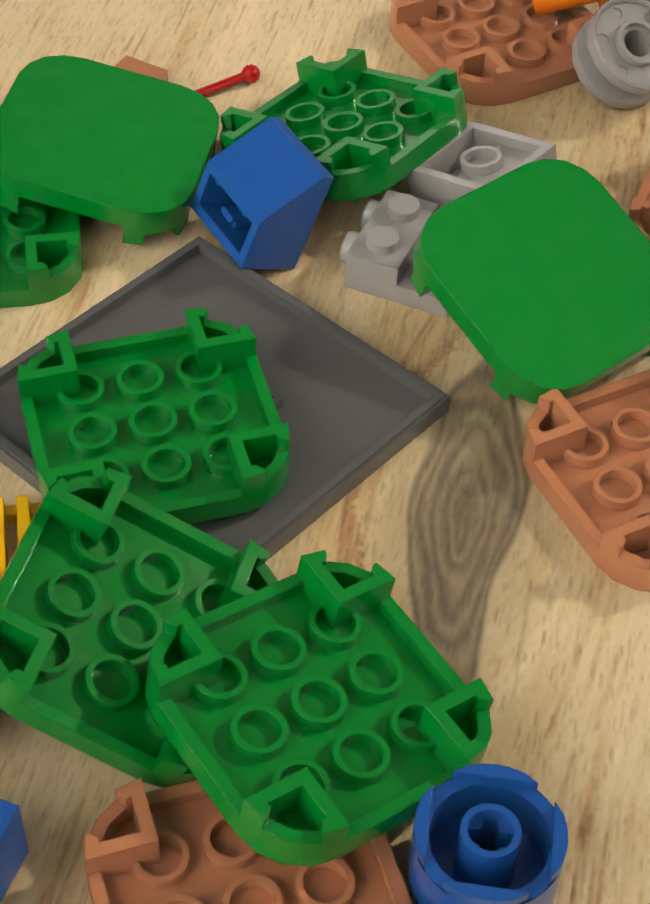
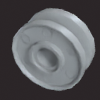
M609 0L593 14L590 20L583 24L572 43V63L580 82L592 96L608 106L628 110L644 106L650 101V1Z

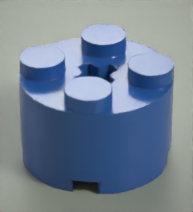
M473 764L453 771L451 779L441 783L435 789H433V784L423 794L415 813L408 865L409 885L416 904H553L567 853L568 828L565 816L556 801L553 807L548 799L537 790L538 782L526 773L511 767L498 764Z

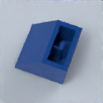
M269 117L208 160L190 207L241 269H295L334 177L279 117Z

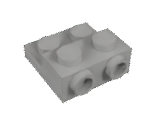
M471 121L458 137L407 175L410 195L437 203L439 209L443 205L526 163L544 158L557 160L556 144Z
M389 189L381 201L370 199L363 212L362 230L360 233L350 230L346 234L341 246L340 261L346 263L345 287L447 318L449 313L434 294L429 292L419 297L410 280L414 272L412 252L416 245L415 243L427 219L438 210V204Z

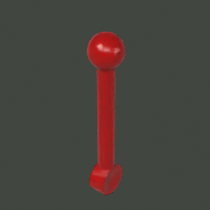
M253 64L246 65L241 73L194 91L207 97L243 82L252 84L259 80L260 70Z

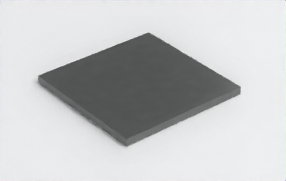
M200 236L52 333L55 334L68 330L72 346L183 327L185 326L184 309L207 308L208 319L228 323L237 329L244 324L248 325L256 337V355L281 422H288L290 436L289 476L282 491L262 507L243 514L190 525L239 551L252 539L271 553L267 560L449 411V395L251 269H241L231 256ZM46 338L0 368V462L38 492H40V487L22 415L17 378L18 365L26 366L31 358L47 348Z

